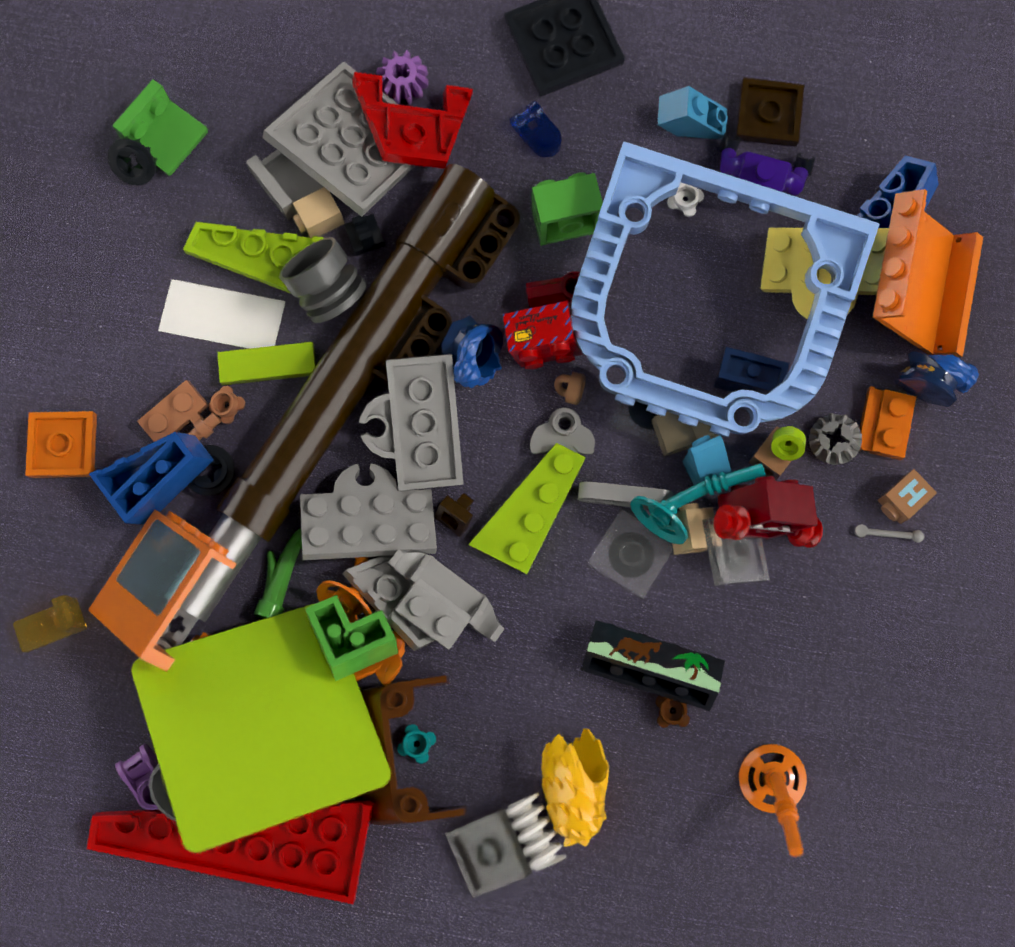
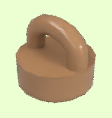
M574 371L571 376L566 374L559 375L554 382L555 390L560 396L565 397L566 403L577 405L580 403L583 395L586 376ZM563 382L568 383L567 389L562 387Z

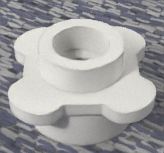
M680 182L676 195L668 198L667 205L670 209L682 211L686 217H692L696 213L698 202L703 200L704 193L702 190L697 189V187ZM683 197H687L688 201H683Z

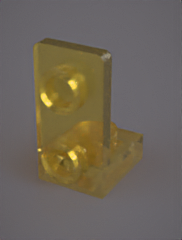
M67 595L51 599L53 607L15 621L13 626L22 652L28 653L86 630L87 626L77 598Z

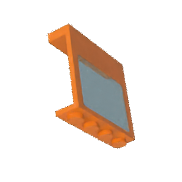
M154 509L88 611L140 659L168 671L175 659L157 644L158 640L212 557L231 569H234L237 563L226 556L229 552L227 548L215 542L214 539L186 522L180 516L170 510L164 515Z

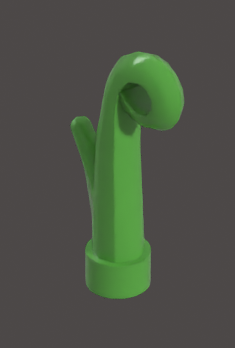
M301 528L291 536L277 563L274 552H267L268 573L262 600L258 601L254 612L255 616L266 619L283 613L284 608L282 605L300 549H302Z

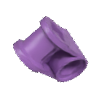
M144 743L139 747V752L125 762L120 760L115 764V768L142 808L159 810L151 800L149 790L150 774L159 762L154 751Z

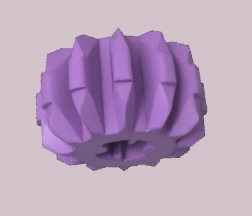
M406 50L403 56L399 57L394 51L392 60L383 57V67H377L376 74L382 76L383 93L391 99L394 98L397 104H400L402 99H406V102L411 105L412 97L415 96L421 99L423 96L422 89H427L428 79L426 78L428 75L427 67L422 65L421 58L418 55L411 58L410 53Z

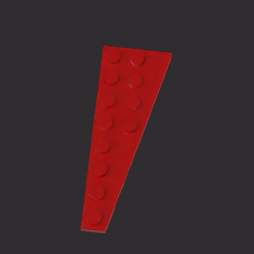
M339 802L199 853L190 852L184 847L177 822L168 818L160 810L96 812L91 819L86 849L354 904L374 802Z

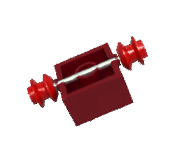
M763 476L756 478L754 484L734 485L730 487V492L717 496L719 509L715 513L713 524L716 534L722 539L741 540L744 537L772 539L787 534L788 540L792 545L812 548L822 538L823 526L816 514L813 486L801 485L798 483V480L794 479L775 481L773 476Z

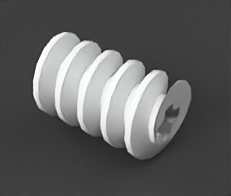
M538 792L510 804L508 809L501 815L503 819H514L507 827L508 831H519L520 833L513 840V843L525 844V848L518 854L519 857L531 858L524 866L525 870L538 871L566 858V855H555L562 847L560 842H549L556 834L553 829H544L550 822L549 816L538 817V814L545 808L543 803H532L539 795Z

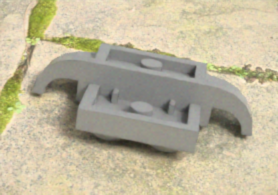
M398 549L389 561V565L397 573L412 583L394 611L445 649L450 650L467 625L493 642H496L505 629L496 618L493 607L487 597L437 561L433 556Z

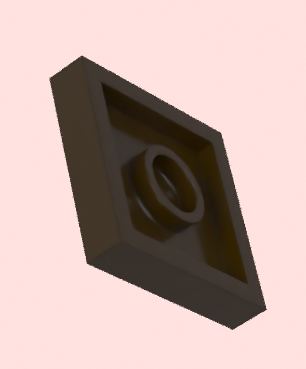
M743 77L736 137H741V141L797 147L800 139L805 84Z

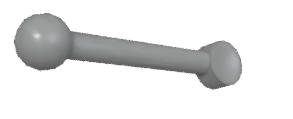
M863 524L856 526L854 529V534L858 538L873 535L912 539L916 543H920L924 539V533L920 530H915L911 533L868 529Z

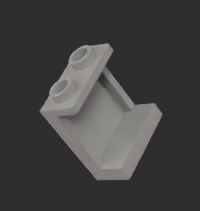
M278 150L260 161L257 155L246 161L253 177L287 220L297 214L293 202L324 187Z

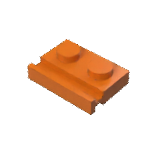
M870 386L867 389L859 428L862 433L860 450L896 460H903L906 454L916 396L886 389H875V387Z

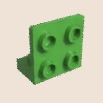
M154 79L112 125L121 139L126 136L132 140L140 139L142 145L151 147L150 153L153 157L157 158L155 166L168 176L174 173L208 133L207 127L173 103L163 86Z

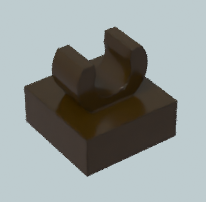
M465 493L457 501L447 495L439 504L434 518L461 537L468 529L473 514L469 511L474 500Z

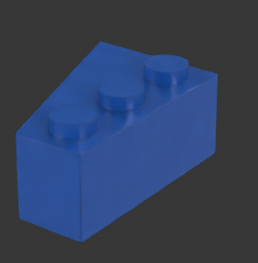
M173 432L141 448V451L127 458L122 457L114 461V464L102 470H95L89 473V475L126 524L144 525L154 509L159 512L162 511L214 460L195 435Z

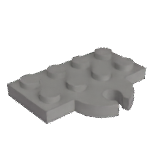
M452 354L386 360L389 393L378 395L367 403L359 420V423L366 424L373 418H379L385 423V431L379 436H372L367 432L360 434L363 442L371 452L383 458L395 459L398 491L463 485Z
M370 463L369 475L374 482L371 485L362 486L356 481L359 476L358 464L350 466L341 472L335 481L333 493L300 494L303 560L394 556L398 549L424 554H436L437 544L431 489L398 491L396 479L390 472Z

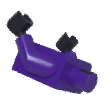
M726 132L724 133L718 147V151L721 152V173L793 196L798 195L802 191L807 177L812 174L815 156L803 158L801 157L802 153H798L793 170L789 162L746 151L736 156L741 137L737 136L736 139H732L727 136Z

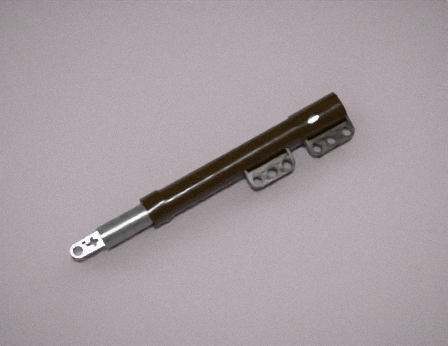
M457 164L446 166L396 240V248L241 478L237 477L216 507L223 515L209 534V537L227 548L229 552L226 556L237 563L234 569H231L212 557L173 617V619L178 616L184 618L182 624L186 627L185 630L178 629L173 633L169 630L171 628V623H169L157 644L163 645L166 649L182 645L198 619L204 622L207 621L261 538L268 543L271 541L289 514V506L372 381L375 379L388 388L386 360L415 357L410 350V346L413 343L422 344L426 349V356H433L452 324L450 313L428 298L441 277H446L463 289L475 288L485 277L520 223L518 209L496 194L491 186L477 174ZM503 215L507 217L510 221V227L500 226L497 222V216ZM480 241L490 242L493 245L494 252H484L480 247ZM463 267H473L477 272V278H467L463 274ZM428 318H439L443 323V330H432L428 325ZM200 549L196 553V555L194 556V558L192 559V561L190 562V564L188 565V567L186 568V570L184 571V573L182 574V576L180 577V579L178 580L170 594L168 595V600L171 599L174 592L176 591V589L188 573L189 569L199 556Z

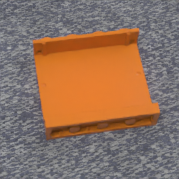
M926 189L896 193L873 318L928 355L949 354L963 357L983 236L978 232L953 235L924 211L928 192Z

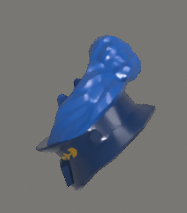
M471 316L452 322L442 343V355L452 354L454 381L456 383H460L463 387L473 388L476 385H485L490 379L494 378L496 370L502 369L499 358L503 345L502 332L493 324L481 323L479 325Z
M912 351L908 354L910 366L905 367L898 373L899 377L895 380V383L901 386L908 394L916 396V398L927 403L950 407L957 401L954 393L955 389L961 393L968 392L977 382L979 373L973 364L966 363L954 355H927L919 351Z

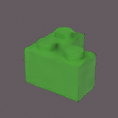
M337 595L305 608L309 623L335 681L398 654L396 638L382 610L350 623Z

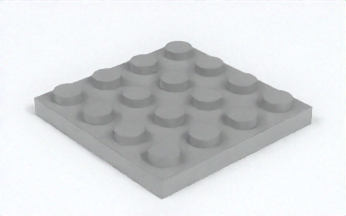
M343 61L264 130L262 138L362 217L416 165L382 160L352 85L353 74L357 71ZM383 93L384 103L397 104Z

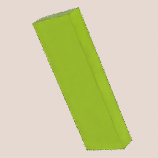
M313 342L217 352L219 380L222 386L309 376L316 366Z

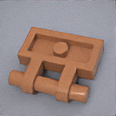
M185 380L137 422L155 442L173 432H179L190 422L194 424L195 428L188 434L195 435L198 440H201L203 437L207 439L214 433L213 429L222 421L214 412L205 419L201 416L200 413L210 405L192 383Z

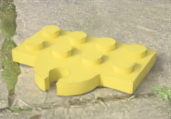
M769 228L760 289L763 292L792 293V302L796 310L808 320L815 294L808 290L804 280L808 268L814 263L809 248L801 236L803 228ZM878 228L855 300L851 302L848 314L854 308L858 295H877L889 228ZM818 269V280L823 284H830L831 274L825 269Z

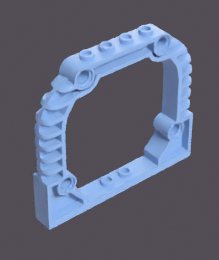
M623 141L572 297L571 320L575 338L589 362L600 371V385L604 390L615 394L616 401L630 406H634L635 401L648 405L646 409L648 412L660 416H665L666 412L679 415L678 421L697 427L698 422L711 426L710 432L724 437H729L730 433L740 435L749 433L757 428L759 423L778 420L800 410L820 390L828 374L851 302L855 300L880 223ZM680 182L718 194L717 198L727 203L734 204L740 201L749 204V208L758 213L767 214L768 211L805 222L801 236L809 248L814 264L808 268L804 281L808 290L815 294L791 368L783 382L766 395L742 389L730 393L725 398H719L643 373L641 363L633 353L612 345L604 321L606 299L629 234H639L647 228L651 219V208L664 199L676 195ZM631 208H636L642 212L643 219L638 222H631L627 219L625 213ZM818 269H825L831 274L830 284H823L818 280ZM617 367L622 369L625 375L622 383L612 384L608 381L606 372L610 368ZM739 408L745 409L750 415V422L745 427L738 425L734 420V413Z

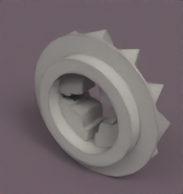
M831 413L828 416L819 418L809 434V445L813 454L822 462L831 465H840L852 460L858 454L862 444V433L857 422L848 418L846 414L837 415ZM840 427L841 438L845 442H837L831 451L829 450L830 439L826 435H833Z

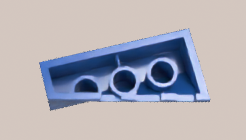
M905 155L879 185V191L871 200L867 199L859 208L860 213L857 216L880 223L878 228H889L895 194L922 189L928 191L925 211L939 184L936 163Z

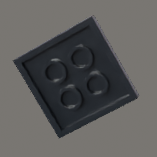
M536 0L504 13V20L539 97L624 64L625 57L598 0Z

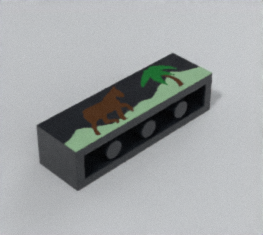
M596 620L589 638L581 671L710 711L719 694L725 660Z

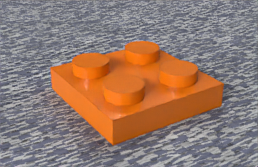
M93 411L29 412L25 476L29 478L90 477L89 473L95 470L97 414Z

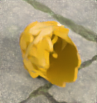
M584 728L581 737H575L573 745L571 743L567 745L564 738L558 734L551 743L549 742L545 745L542 753L541 770L543 779L541 784L547 802L546 809L553 824V830L565 837L564 847L576 843L586 847L590 839L600 831L603 821L606 820L604 802L608 785L609 764L605 758L600 739H595L591 731Z

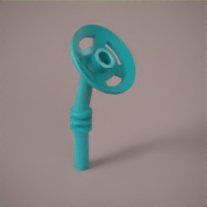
M762 463L724 474L722 471L719 472V476L713 474L711 479L709 476H706L704 481L668 498L666 501L658 502L648 497L636 496L632 499L630 506L636 518L652 533L670 543L683 544L688 538V532L676 515L678 508L708 493L712 496L714 491L718 494L722 492V489L725 492L729 491L731 486L766 476ZM643 505L648 506L649 512L651 513L650 516L643 508Z

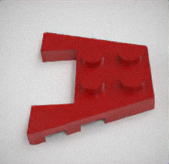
M354 72L352 85L382 160L445 169L472 97L473 89L446 85L443 92L444 111L383 102L381 75Z

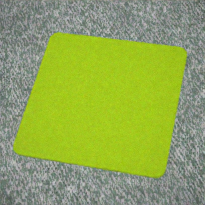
M314 604L166 649L165 651L175 659L168 671L140 658L133 663L131 668L133 680L182 842L188 851L199 853L381 788L389 782L391 771L354 673L335 681L309 623L305 608Z

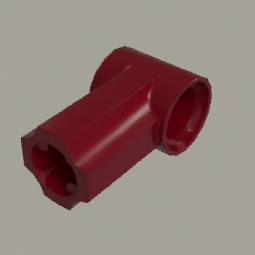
M571 271L560 278L526 283L529 308L568 301L571 307L573 295L569 294L567 289L577 284L580 272Z

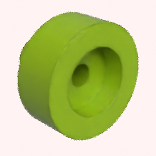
M787 426L775 431L771 449L776 457L792 461L804 454L806 436L801 430L793 426Z

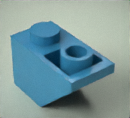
M690 86L659 96L658 126L676 136L722 139L726 132L728 120L725 107Z
M706 435L691 443L692 447L687 450L688 453L682 461L693 485L704 481L706 476H709L711 479L713 474L719 476V472L722 471L724 474L732 472L721 435L713 439Z

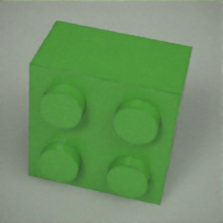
M583 172L576 173L565 180L556 182L555 180H545L532 187V215L540 246L594 233L603 204L595 173L587 175Z

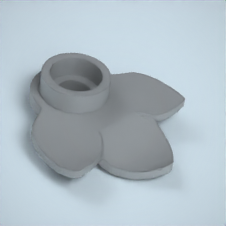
M570 408L555 410L551 414L549 422L539 425L535 429L530 441L532 454L549 452L556 443L576 453L586 455L593 454L595 448V439L592 432L581 425L579 415ZM563 419L568 420L571 424L570 428L566 430L561 429L558 425L559 421Z

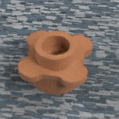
M224 386L212 396L209 410L219 415L223 423L231 424L236 413L244 409L245 400L242 397H237L231 387ZM229 402V407L225 408V404Z

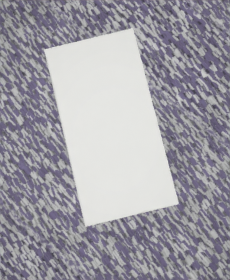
M171 279L158 331L248 349L275 346L285 301Z

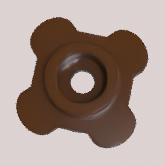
M660 695L656 698L655 703L659 707L657 724L660 727L667 728L669 725L676 724L680 727H686L689 724L690 717L687 715V704ZM670 708L676 709L675 714L670 713Z

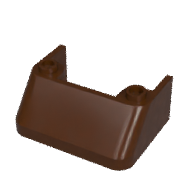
M448 676L396 682L361 690L391 771L390 780L385 786L361 794L362 801L374 802L370 823L379 826L407 824L464 816L467 813L466 805L429 811L428 799L422 790L415 787L398 789L389 719L403 717L410 713L415 703L414 689L450 684Z

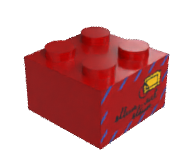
M568 301L503 314L508 351L520 367L537 369L543 367L545 362L556 360L557 363H568L574 361L575 356L583 355L574 335L571 307Z

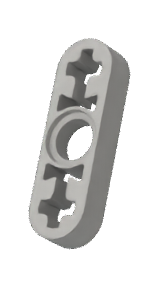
M580 482L578 500L586 503L631 507L630 503L636 496H644L661 502L672 497L674 492L647 487ZM643 505V508L648 509V506Z

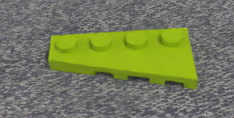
M195 222L183 250L188 255L290 293L279 278L281 270L301 250L316 241L324 239V237L312 236V238L300 237L293 233L284 232V234L268 233L266 230L253 229L251 231L237 229L236 226Z
M556 443L468 545L528 574L586 457Z

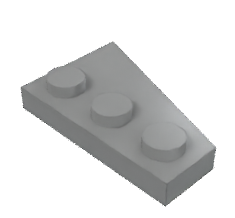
M379 556L347 569L343 573L344 577L377 612L383 611L389 625L413 651L436 642L394 611L412 583L389 565V561L393 556Z

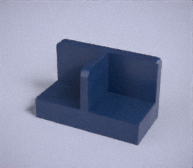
M726 347L713 387L730 392L742 389L751 390L766 395L783 382L790 363Z

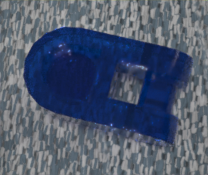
M533 100L526 106L527 110L521 114L516 113L509 121L514 130L535 154L543 158L552 157L560 151L562 136L559 129L544 113L540 104ZM534 120L539 126L531 130L528 124Z

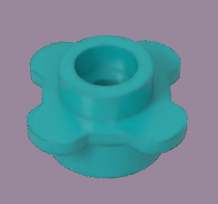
M411 724L405 729L406 736L403 742L398 745V753L401 756L408 755L413 757L417 763L423 764L429 759L428 752L431 745L436 743V736L433 732H423L418 729L417 725ZM415 741L420 742L419 747L414 746Z

